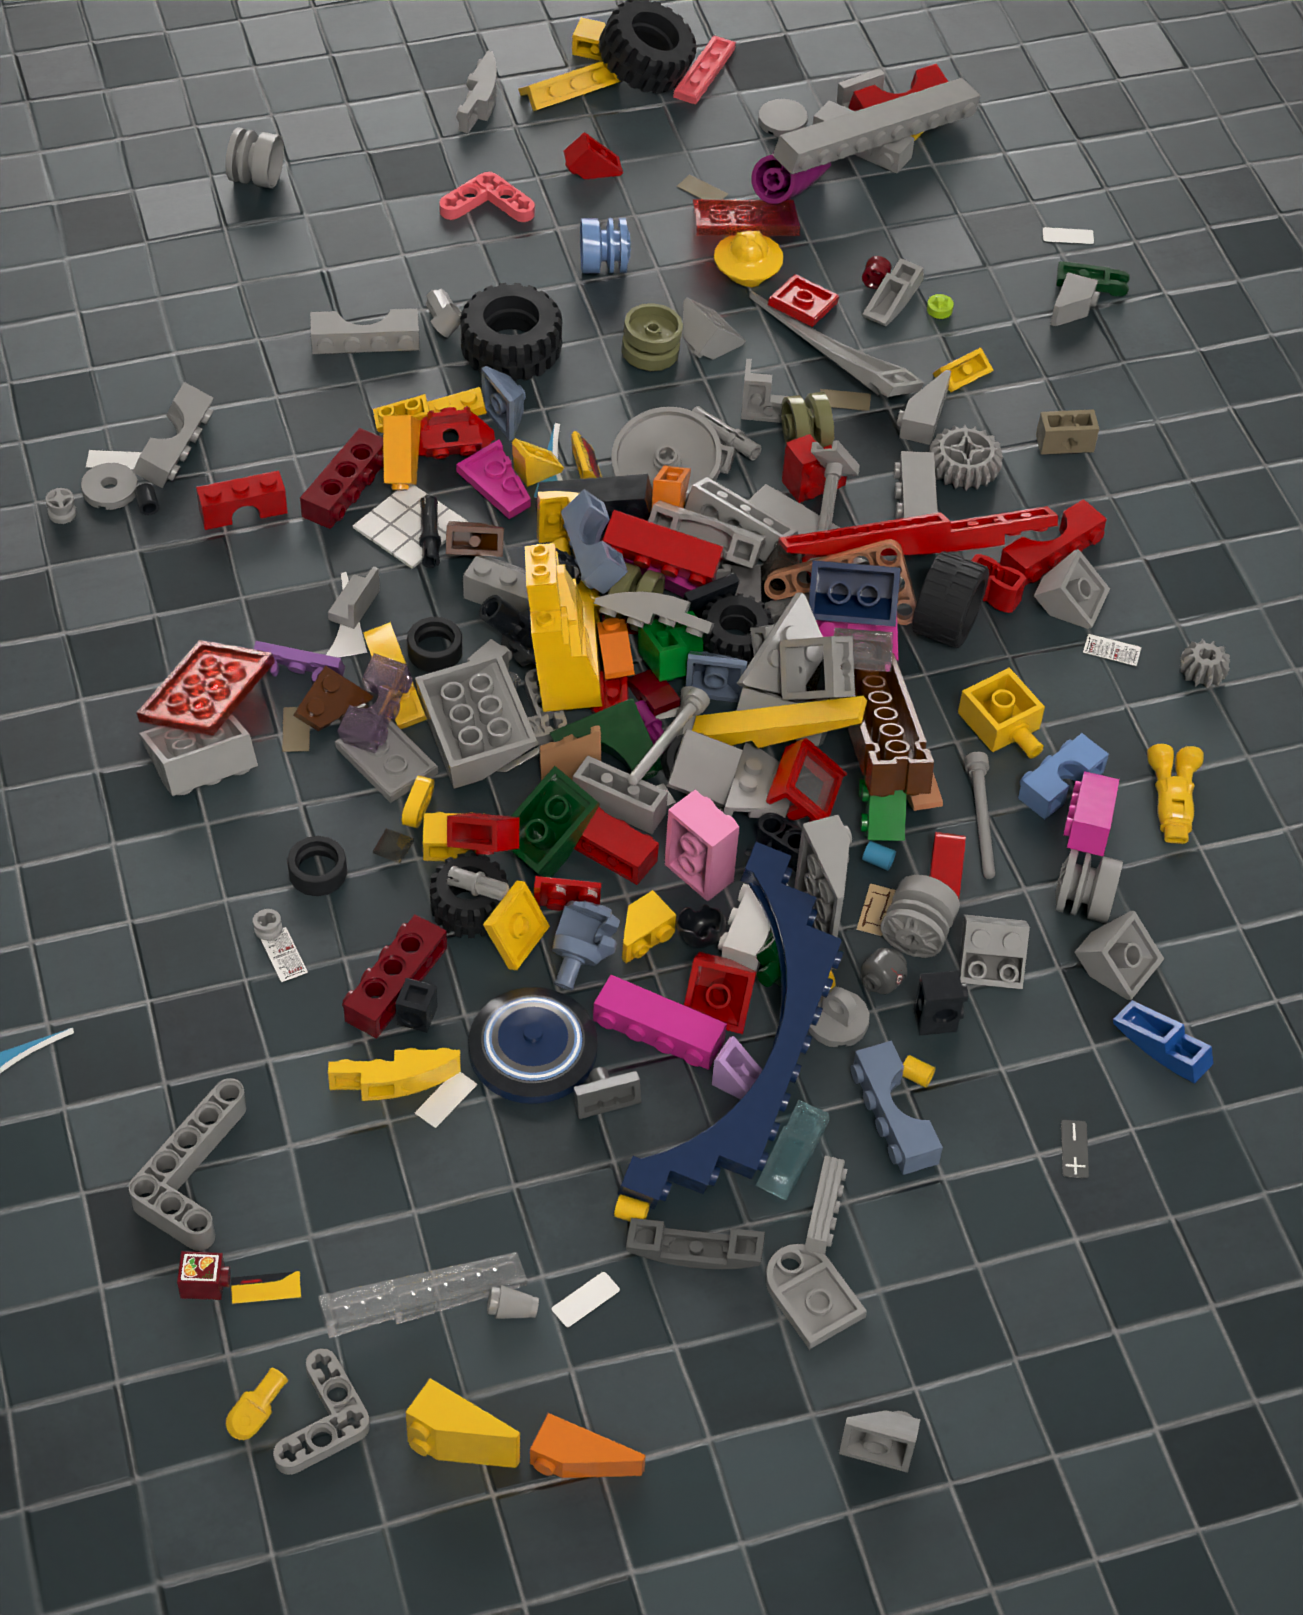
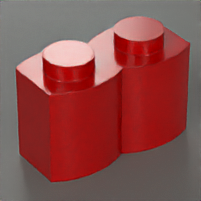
M975 554L971 561L987 566L989 569L988 584L983 601H987L991 606L1000 611L1013 613L1022 600L1026 577L1014 568L1001 566L989 556Z

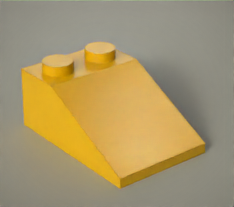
M431 1378L406 1410L409 1445L422 1456H427L428 1454L436 1460L517 1468L520 1463L519 1431Z

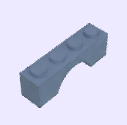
M584 489L561 511L564 520L563 526L568 532L569 544L574 550L575 562L580 569L582 582L588 588H595L602 594H605L628 570L622 554L605 542L600 541L602 532L610 520L604 502Z
M892 1041L857 1050L854 1063L851 1065V1074L856 1084L860 1083L864 1091L863 1100L866 1108L872 1110L876 1117L875 1124L880 1137H885L889 1145L888 1153L894 1165L898 1164L902 1175L939 1164L943 1147L930 1120L912 1118L900 1111L894 1104L891 1092L901 1084L904 1066Z

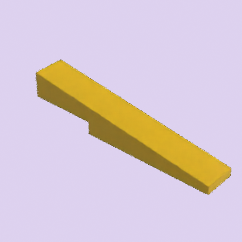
M864 696L698 715L695 718L692 731L702 733L707 737L731 746L753 741L757 748L860 724L862 723L867 700Z

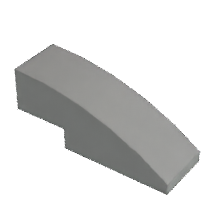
M900 258L891 274H886L863 312V317L883 326H887L907 305L924 279L923 267Z

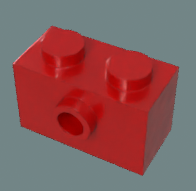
M479 813L447 816V847L473 849L475 854L481 855L518 849L520 817Z

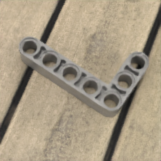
M227 1078L220 1081L129 1183V1194L134 1211L195 1251L208 1249L214 1243L215 1230L211 1213L177 1190L245 1114L247 1107L245 1092L239 1080ZM229 1098H236L235 1100H232V1101H225L226 1099H229ZM209 1121H214V1122H215V1123L210 1124V1125H205V1123H206V1122H209ZM187 1145H194L192 1148L189 1149L183 1148ZM173 1169L171 1172L162 1173L163 1170ZM151 1193L148 1197H139L142 1194ZM170 1210H178L174 1214H166ZM197 1227H204V1228H205V1229H203L202 1231H199V1232H194V1231H192L193 1229H195V1228H197Z

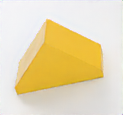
M516 438L513 440L514 471L527 487L557 475L564 470V467L552 451Z

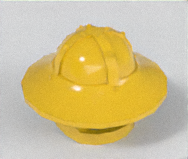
M760 231L738 232L719 242L715 248L714 261L718 269L732 281L752 288L759 286L765 279L778 273L783 265V252L776 242L769 237L763 236Z

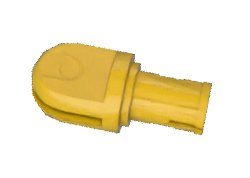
M271 1367L254 1391H246L241 1395L226 1418V1428L232 1437L238 1440L251 1438L271 1416L272 1407L270 1404L288 1382L287 1377L283 1373Z

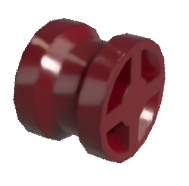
M882 256L869 258L865 266L866 269L862 274V281L867 287L878 289L886 274L891 272L890 262Z

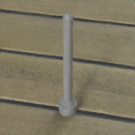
M692 688L684 697V708L628 776L627 781L630 785H637L693 715L703 713L708 707L710 698L705 691L699 688Z
M972 752L964 758L965 770L973 779L983 876L986 879H992L995 876V866L984 778L989 770L988 755L983 752Z

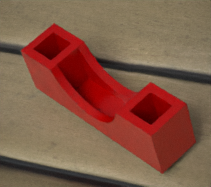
M936 63L916 70L909 91L889 93L874 84L854 91L848 108L852 111H858L949 81Z
M1083 499L1063 511L1059 529L1060 537L1050 541H1036L1022 536L1002 549L1000 565L1020 571L1026 577L1025 586L1030 582H1036L1043 574L1053 569L1074 550L1079 549L1082 552L1083 549L1091 544H1097L1105 534L1104 528L1107 518Z

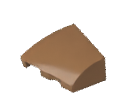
M600 726L591 727V734L578 739L571 734L558 742H550L539 746L541 781L554 766L573 780V775L587 756L601 761Z

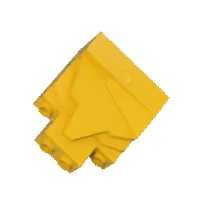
M555 543L525 546L526 587L531 616V635L543 712L602 706L594 601L582 602L576 579L571 578L565 564L559 565Z

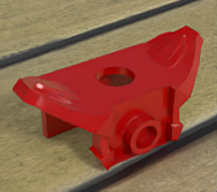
M468 406L464 407L463 410L447 407L441 409L438 413L430 410L427 412V416L421 420L419 456L442 459L453 454H460L462 456L473 455L495 440L494 430L471 412ZM449 429L455 430L459 435V439L457 442L446 443L443 440V433Z

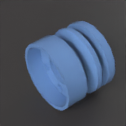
M581 218L580 254L582 274L599 273L602 261L607 262L609 273H614V261H618L619 273L627 272L630 258V232L626 225V218H618V230H614L613 218H608L606 230H601L598 218Z

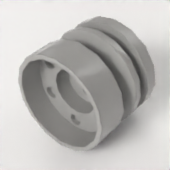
M239 127L234 129L226 153V175L228 180L234 182L240 180L241 183L248 184L252 179L256 186L273 189L277 185L283 166L284 142L282 136L262 132L258 137L254 130L249 129L247 131Z
M1071 849L1065 862L1062 863L1055 891V911L1063 913L1066 899L1073 901L1070 915L1075 916L1081 903L1087 904V919L1107 924L1123 861L1103 856L1096 869L1091 867V853H1086L1084 863L1080 865L1076 864L1079 851Z
M926 875L906 876L899 882L892 899V904L888 906L886 915L881 922L880 930L883 937L891 946L913 957L928 958L936 956L941 952L944 941L947 939L949 928L952 927L960 907L958 896L948 885L938 879Z

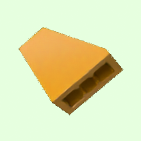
M411 415L383 416L384 484L392 485V490H409V485L417 484L421 421Z

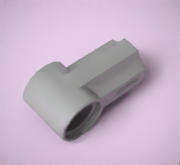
M442 288L431 290L426 295V305L433 316L431 323L440 334L448 338L461 325L460 316L462 311L453 304L448 293Z

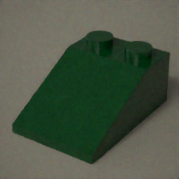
M554 766L511 815V817H520L519 848L512 849L511 851L541 877L552 878L571 855L600 803Z

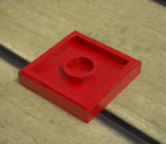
M794 274L769 297L768 305L813 327L838 303L839 295Z

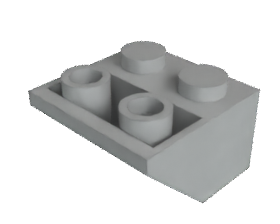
M964 915L960 953L961 983L1023 989L1030 930L1027 921Z

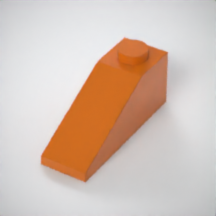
M550 1413L546 1416L530 1448V1464L538 1472L547 1476H552L553 1474L561 1478L642 1476L645 1469V1454Z

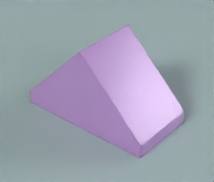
M734 1036L729 1037L714 1060L712 1085L742 1099L750 1090L762 1069Z

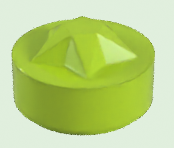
M944 294L932 295L927 303L928 314L937 319L949 317L953 312V300Z

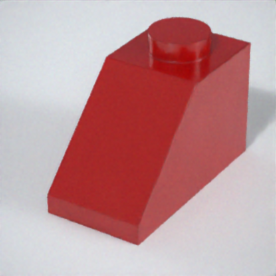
M585 132L563 151L566 168L572 174H578L583 179L615 177L623 174L619 156Z

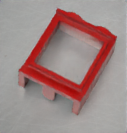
M804 738L785 747L766 802L771 805L787 798L794 804L790 806L787 817L791 820H798L808 816L810 818L809 822L830 817L843 777L847 776V772L823 753L814 743Z

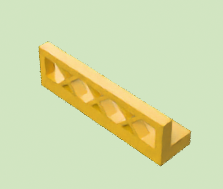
M603 61L519 88L520 96L528 94L532 110L535 111L621 81L617 79L615 73H611L608 70L607 63L604 64Z

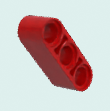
M935 832L929 877L938 879L948 885L959 899L966 836Z

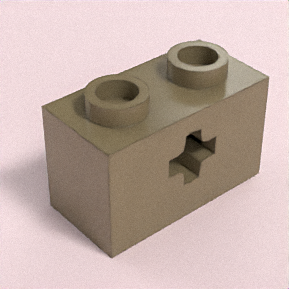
M1093 409L1041 412L1036 432L1041 455L1094 452L1099 433L1095 411Z

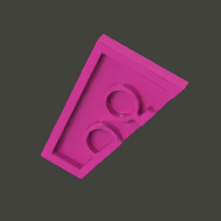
M500 439L456 464L457 473L508 519L531 507V498L520 477L515 474L510 458L505 455Z

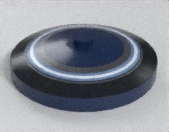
M537 987L520 988L497 996L480 1010L469 1032V1058L475 1074L492 1092L515 1102L539 1104L555 1101L567 1096L574 1091L573 1087L580 1086L585 1082L597 1058V1033L591 1017L574 999L551 989Z

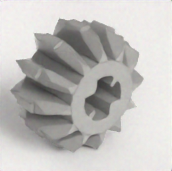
M1203 639L1199 643L1191 642L1188 648H1185L1182 652L1180 672L1185 674V681L1193 680L1195 687L1199 684H1204L1207 689L1211 684L1218 686L1222 679H1225L1228 675L1230 655L1225 653L1224 646L1216 647L1215 641L1210 644L1206 643Z

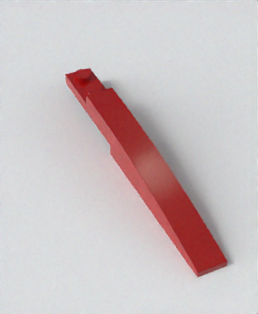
M1048 506L950 521L939 512L780 537L779 544L787 553L832 555L892 539L901 545L904 555L941 553L943 551L954 552L1005 545V534L1017 536L1022 531H1046L1048 527L1058 526V515ZM886 548L881 552V556L897 555L896 551L891 548Z

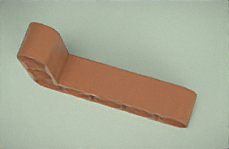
M892 539L883 540L814 559V561L854 564L853 560L855 557L865 556L869 561V565L901 568L900 577L904 579L905 584L899 588L898 605L902 603L909 604L912 612L907 616L900 615L897 612V623L901 625L912 623L917 601L903 550L897 541ZM886 548H891L896 551L897 557L893 561H887L882 558L881 552ZM813 560L772 571L767 576L764 584L766 595L771 599L781 600L792 597L796 593L810 592L811 582L802 583L798 578V574L802 571L812 573ZM775 578L782 579L786 588L782 591H776L771 587L770 581Z

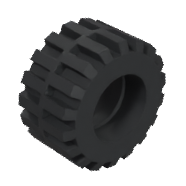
M727 593L724 598L720 596L714 598V602H709L706 605V610H703L701 619L714 623L711 634L703 633V651L745 660L748 667L754 658L750 628L774 624L773 619H771L770 610L764 609L765 604L761 601L756 602L753 596L743 597V593H737V596ZM737 629L747 635H732L725 630Z
M464 853L457 854L456 859L452 857L445 859V865L439 864L436 867V873H433L431 876L432 916H435V922L438 926L443 925V929L447 933L453 931L455 936L460 938L463 934L468 935V938H475V934H480L481 937L488 935L483 924L500 903V900L484 895L470 900L457 897L458 894L469 891L448 885L447 879H453V877L448 876L451 867L457 866L474 873L484 872L486 877L508 884L505 871L500 870V864L496 861L491 863L490 857L485 855L480 858L475 853H471L470 856H464Z

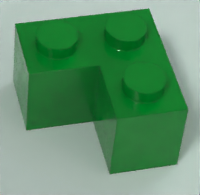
M693 611L688 612V614L697 617ZM659 618L653 620L652 625L644 623L643 628L638 627V652L659 681H671L675 678L686 676L689 652H703V636L701 638L685 632L686 625L676 622L675 627L659 622Z
M864 775V779H859L858 795L866 804V813H861L860 831L865 832L868 840L905 841L907 794L903 790H895L894 795L886 797L870 796L865 783L866 775Z

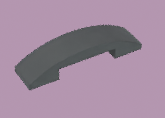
M631 1218L626 1251L654 1261L691 1268H749L761 1265L765 1232L731 1228V1234L726 1235L665 1228L664 1221Z

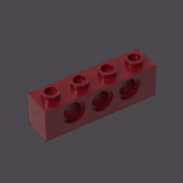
M359 428L300 497L302 517L328 529H331L337 521H340L349 506L359 499L364 488L374 481L378 471L384 468L383 437Z
M416 914L408 923H403L391 945H386L382 949L375 965L365 970L354 991L350 990L346 994L342 1003L345 1022L377 1039L396 1015L395 1003L405 979L409 978L421 982L446 951L447 931Z

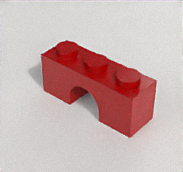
M279 470L196 487L199 512L205 530L233 525V513L244 506L256 507L260 519L288 513L286 491Z

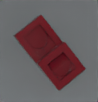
M651 669L628 678V687L638 701H645L654 716L680 706V698L666 680L659 681Z

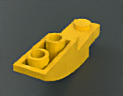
M480 387L427 401L424 394L373 409L376 428L381 433H383V416L411 415L421 421L430 410L438 413L441 409L447 407L463 410L464 407L468 406L471 412L477 416L486 414L487 411Z
M391 622L363 632L397 726L400 729H404L427 720Z
M416 1048L395 1050L394 1061L382 1059L352 1061L343 1059L338 1062H328L330 1090H361L362 1101L383 1100L418 1093L441 1084L461 1072L460 1050L439 1048L437 1050H419Z

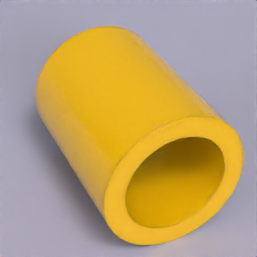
M908 1055L903 1063L902 1077L927 1088L933 1078L936 1067Z
M620 1194L615 1207L614 1217L629 1222L631 1218L646 1219L650 1203Z

